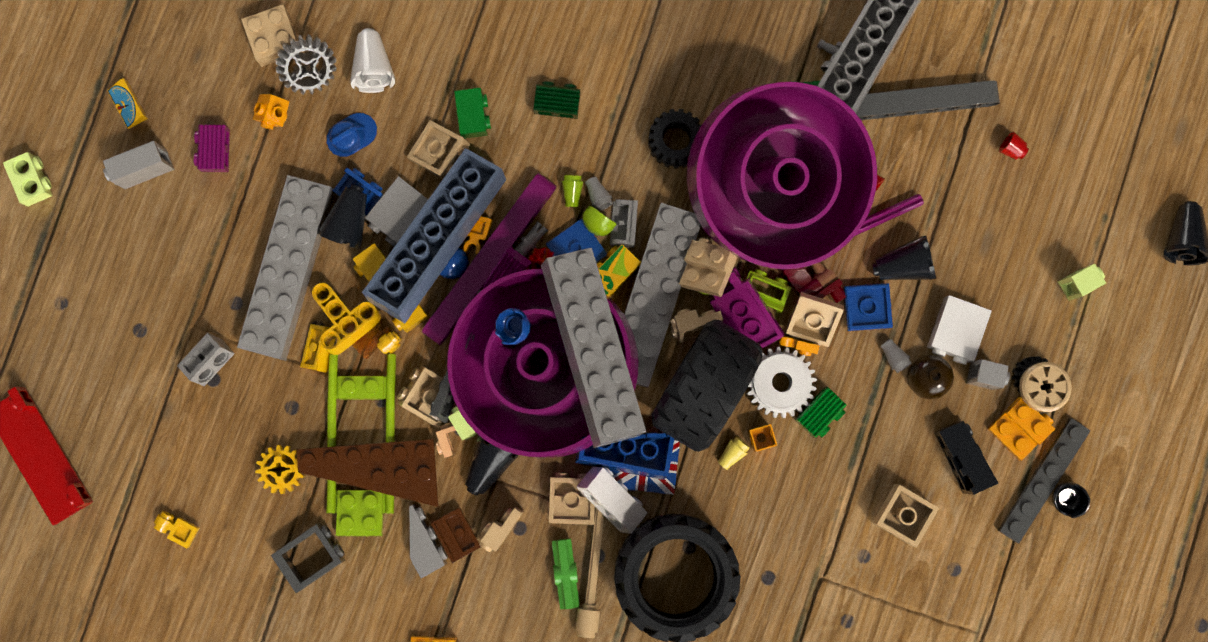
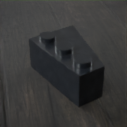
M957 421L934 432L963 494L975 495L999 484L985 460L979 445L976 444L972 437L973 432L968 423L965 424L964 421Z

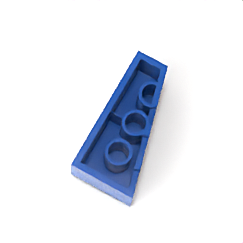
M647 433L594 448L592 445L577 452L575 463L594 467H606L610 470L664 480L669 475L674 438L665 433Z

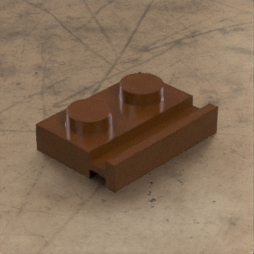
M460 507L431 523L452 563L481 548Z

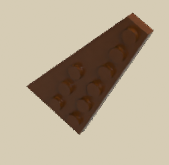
M434 439L297 449L299 473L439 507Z

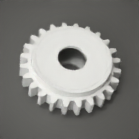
M776 347L775 353H773L771 348L767 350V356L762 353V361L748 386L751 388V391L746 394L753 395L754 398L751 400V403L757 402L759 404L757 410L764 408L765 415H768L771 411L773 412V418H776L778 413L781 414L782 418H786V412L791 417L795 416L794 410L801 413V405L809 406V403L806 401L807 398H814L810 392L817 389L812 386V383L816 382L817 379L811 378V374L815 370L808 369L811 362H803L805 355L797 357V350H794L791 354L788 347L784 349V352H781L780 347ZM777 373H782L789 379V387L785 392L775 390L772 385V379Z

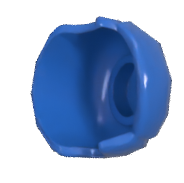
M458 248L440 275L447 279L461 277L468 268L469 260L467 254Z
M517 308L504 310L499 314L495 322V334L502 340V344H519L530 333L528 317Z

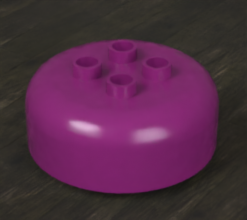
M777 82L757 85L744 89L723 101L712 111L700 127L693 141L687 165V187L691 205L699 223L710 238L742 260L774 269L807 267L819 263L840 251L851 241L864 224L873 204L877 185V162L874 147L868 131L860 118L836 95L817 86L799 82Z
M542 269L515 272L491 283L478 293L464 309L453 330L449 344L447 360L448 380L451 393L461 415L470 427L484 440L495 447L516 455L561 457L577 453L592 446L593 443ZM606 295L635 391L639 362L635 337L625 315L612 299ZM509 308L521 310L530 322V333L527 338L516 345L502 344V340L495 334V322L499 314ZM471 332H472V336H471V338H470L469 344H468L467 349H466V351H465V346H466L467 340H468V338H469V335H470Z

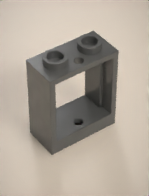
M321 523L314 525L271 555L295 593L302 591L345 561L343 549L339 544H334L330 538L332 533L326 525L322 526ZM316 533L334 561L304 581L286 553Z

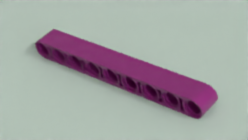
M540 173L533 178L424 326L423 334L438 345H441L455 328L464 309L477 295L478 291L483 289V284L508 248L515 246L557 187L554 183Z

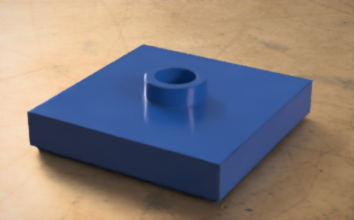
M580 219L546 243L547 247L554 252V256L592 248L596 263L607 256V252L597 238L583 224V219Z
M889 283L843 287L846 295L844 300L847 331L893 328Z

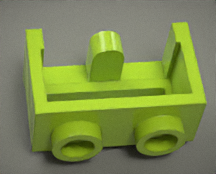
M755 269L754 272L749 271L746 279L749 278L751 282L753 279H756L784 291L781 300L758 291L767 307L775 309L776 313L780 314L792 288L787 286L788 281L778 277L772 280L766 277V272Z

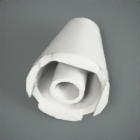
M371 28L363 29L357 35L350 78L351 87L354 89L356 86L359 88V92L363 93L382 92L384 87L389 85L391 88L395 84V76L380 34Z

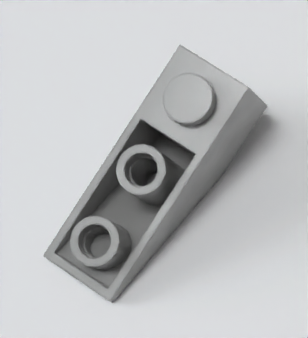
M414 504L409 506L410 559L420 578H423L446 565L445 559L448 556L442 546L438 547L435 542L437 538L436 533L431 526L427 527L424 521L426 519L424 511L420 506L417 508Z

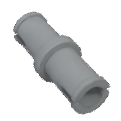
M537 221L528 234L521 237L522 241L514 250L526 257L532 249L534 250L537 247L535 245L548 230Z

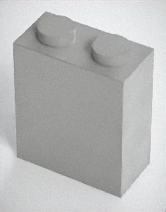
M155 141L103 161L105 166L103 173L106 179L123 189L130 188L174 170L167 149Z
M398 176L365 217L370 222L367 226L377 234L380 231L387 236L385 240L395 247L428 199Z

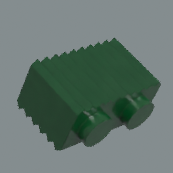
M543 81L541 85L536 84L534 114L578 119L581 89H577V86L573 84H564L563 87L555 86V83Z

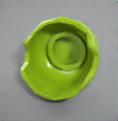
M588 206L582 216L583 224L587 230L597 236L608 235L617 225L616 222L592 206Z

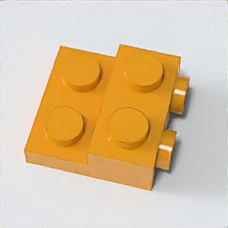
M1018 397L991 424L988 430L1019 461H1022L1055 428L1052 426L1054 421L1047 414L1043 413L1041 415L1038 411L1030 408L1023 401L1022 397Z

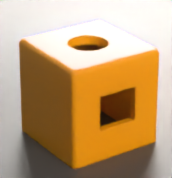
M771 424L748 430L754 452L777 446ZM759 434L765 435L766 439L764 442L757 440Z

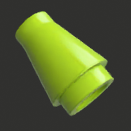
M564 175L562 187L565 207H578L583 186L582 176Z

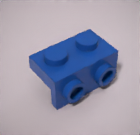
M346 168L344 170L346 174L334 188L333 192L340 196L345 187H351V184L363 187V192L367 194L365 211L367 216L383 196L381 193L383 189L373 181L369 184L363 180L365 175L354 168L351 171Z

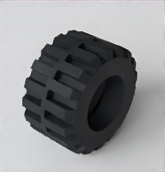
M670 109L668 113L664 111L659 118L656 117L650 128L648 145L649 149H651V154L657 158L658 163L662 162L668 168L669 166H674V169H678L679 166L687 167L693 141L702 126L699 124L700 120L697 117H692L693 113L689 111L684 113V109H679V111ZM672 128L682 129L689 136V144L684 149L673 150L664 143V133Z

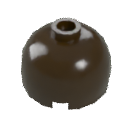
M935 355L921 356L909 367L907 375L908 385L920 398L928 400L940 398L947 394L953 385V369L942 357Z

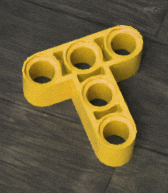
M319 283L312 290L314 300L334 324L320 338L322 347L332 355H339L373 329L381 320L380 311L370 302H363L350 311L328 284ZM324 292H329L327 298L321 299V295ZM342 308L341 313L338 316H334V311ZM372 310V316L365 319V313ZM355 324V329L347 333V328ZM337 338L335 346L329 347L330 341Z

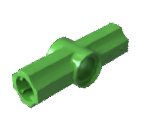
M571 538L552 541L555 563L553 570L555 585L558 587L560 610L577 608L580 603L577 590L578 575L576 562H574Z

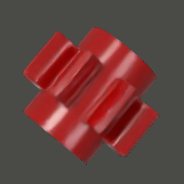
M545 247L539 250L535 248L528 259L532 262L531 269H542V263L546 258L553 257L554 252Z

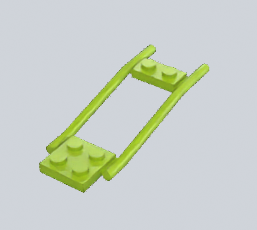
M329 354L327 447L336 446V399H386V442H395L396 355H387V377H337L338 355ZM327 480L326 513H337L336 536H383V513L394 514V496L371 490L336 491V482Z

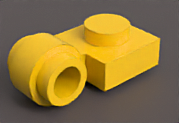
M394 331L388 334L385 333L379 339L380 342L377 344V347L384 354L388 352L392 354L401 346L399 342L402 338Z
M162 511L154 521V529L162 533L170 530L167 537L169 540L186 549L189 548L200 527L181 517L177 518L174 523L173 519L175 516Z

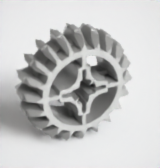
M309 34L306 40H303L302 36L299 35V41L295 42L293 38H290L291 45L283 43L282 46L285 51L278 50L277 53L280 58L275 59V63L278 65L275 69L280 74L278 76L281 82L285 81L284 85L286 88L292 86L291 89L294 93L300 89L303 95L306 90H309L310 94L313 95V89L317 88L319 91H322L321 85L328 86L329 82L327 79H334L332 72L336 71V66L334 65L336 58L332 56L333 50L328 48V44L325 41L321 43L318 37L312 41V37ZM322 56L323 66L318 71L316 65L319 62L318 59ZM293 58L295 60L296 65L293 67L294 70L292 71V73H290L288 71V66L290 60Z

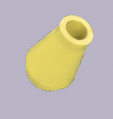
M736 436L729 441L718 463L728 470L733 464L748 454L747 451L750 447Z

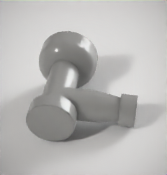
M822 39L820 40L817 47L832 54L830 61H825L822 64V71H827L843 44L842 42H837L834 46Z

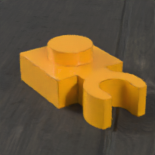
M482 216L478 219L466 236L470 237L463 247L466 253H468L469 247L472 245L476 246V255L480 252V240L487 242L492 219Z
M784 335L779 340L780 345L795 348L799 354L811 356L812 353L818 354L820 347L817 343L813 344L811 341L802 338L796 339Z

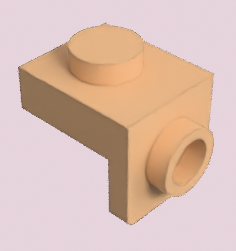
M447 423L440 426L441 430L436 432L438 441L435 442L439 455L443 454L444 458L455 455L448 433L456 430L452 423Z

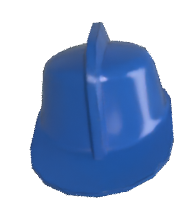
M355 113L344 118L329 129L327 134L328 148L333 154L340 157L353 155L374 141L377 135L376 123L369 115L364 113Z

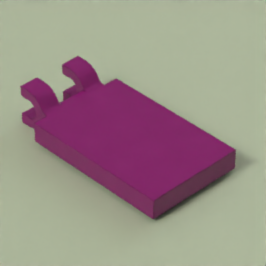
M736 266L733 267L728 279L731 285L724 289L722 297L714 296L710 304L716 312L721 311L725 324L759 343L764 348L784 337V332L750 279L748 278L743 281Z

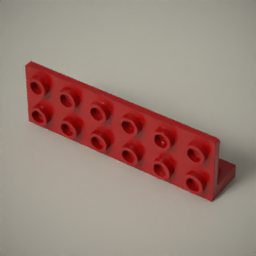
M13 387L7 391L10 396L0 402V438L51 524L57 525L93 503V500L25 387Z

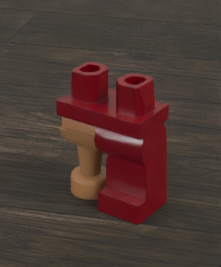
M820 262L811 265L816 273L812 278L804 267L785 269L781 273L798 297L801 292L822 299L829 295L835 303H839L846 298L841 288L842 281L838 279L835 272L829 269L826 270Z

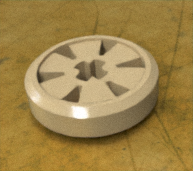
M1041 362L1025 370L1020 379L1019 390L1023 401L1030 408L1039 412H1052L1060 409L1067 403L1071 395L1072 385L1070 377L1062 367L1051 362ZM1043 381L1045 384L1050 385V389H1047L1048 393L1045 390H1041L1040 386L1044 385Z

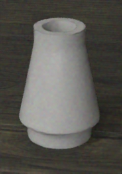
M592 177L585 182L592 207L598 211H603L613 204L612 196L599 182L597 177Z
M892 339L880 346L891 369L895 370L896 373L901 372L912 364L909 360L910 356L896 345Z

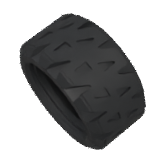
M719 319L706 323L651 414L654 427L695 452L709 448L733 413L762 361V347L760 344Z
M673 513L649 519L639 527H636L632 534L630 533L618 552L614 575L617 598L628 619L640 631H644L650 637L665 642L695 641L696 638L708 636L718 629L720 624L729 617L736 605L735 600L740 591L741 578L739 563L734 550L719 531L699 518ZM672 539L688 540L702 547L711 560L714 574L712 588L706 599L695 609L680 614L665 613L651 606L641 594L638 585L639 568L646 554L659 543Z

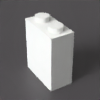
M950 295L944 297L927 348L933 349L932 353L941 357H945V355L954 357L953 361L966 365L967 362H974L991 310Z

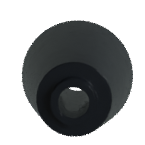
M351 184V187H345L317 234L339 244L350 243L349 247L360 249L362 246L367 194L363 192L364 188Z
M1187 201L1178 208L1163 255L1165 260L1176 264V260L1184 261L1183 265L1192 266L1208 262V233L1203 208L1197 202Z
M926 235L875 258L876 263L872 264L875 277L879 276L880 280L936 279Z
M478 435L465 480L467 491L476 496L485 494L515 461L518 455L495 447Z

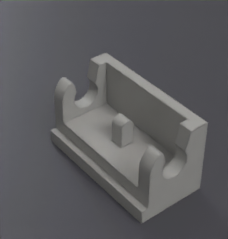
M617 199L613 201L612 221L616 222L617 225L611 231L610 246L616 245L620 247L623 244L625 247L634 248L638 200Z

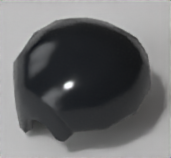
M1073 482L1062 483L1053 492L1052 502L1056 510L1065 516L1077 518L1085 515L1090 508L1091 499L1087 491L1079 484Z

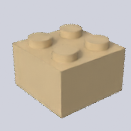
M283 4L241 19L255 60L261 67L274 63L276 58H280L277 52L278 50L285 51L282 46L283 43L291 45L290 38H293L295 42L299 41L290 14Z
M894 484L872 523L908 545L917 548L939 508L905 487Z

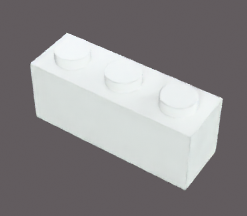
M592 467L576 488L620 532L632 534L647 514L642 507V502L632 497L627 492L628 488L621 482H617L612 477L613 473L608 468Z

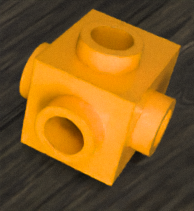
M259 94L258 101L254 106L253 120L260 122V126L266 129L273 130L274 127H283L287 119V109L290 101L272 94Z

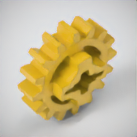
M277 445L276 451L269 447V454L261 453L263 461L256 462L261 466V469L255 470V473L262 476L258 479V482H265L264 489L272 487L271 493H276L279 489L280 494H285L286 488L289 492L294 491L293 485H301L298 479L305 478L304 474L298 472L297 450L290 452L291 446H286L283 450L282 445ZM285 455L290 457L294 464L289 463ZM274 457V462L267 467L270 459ZM280 466L290 468L283 472L272 471V469H277ZM292 472H295L293 478L288 482V477ZM269 474L275 478V483L270 480Z

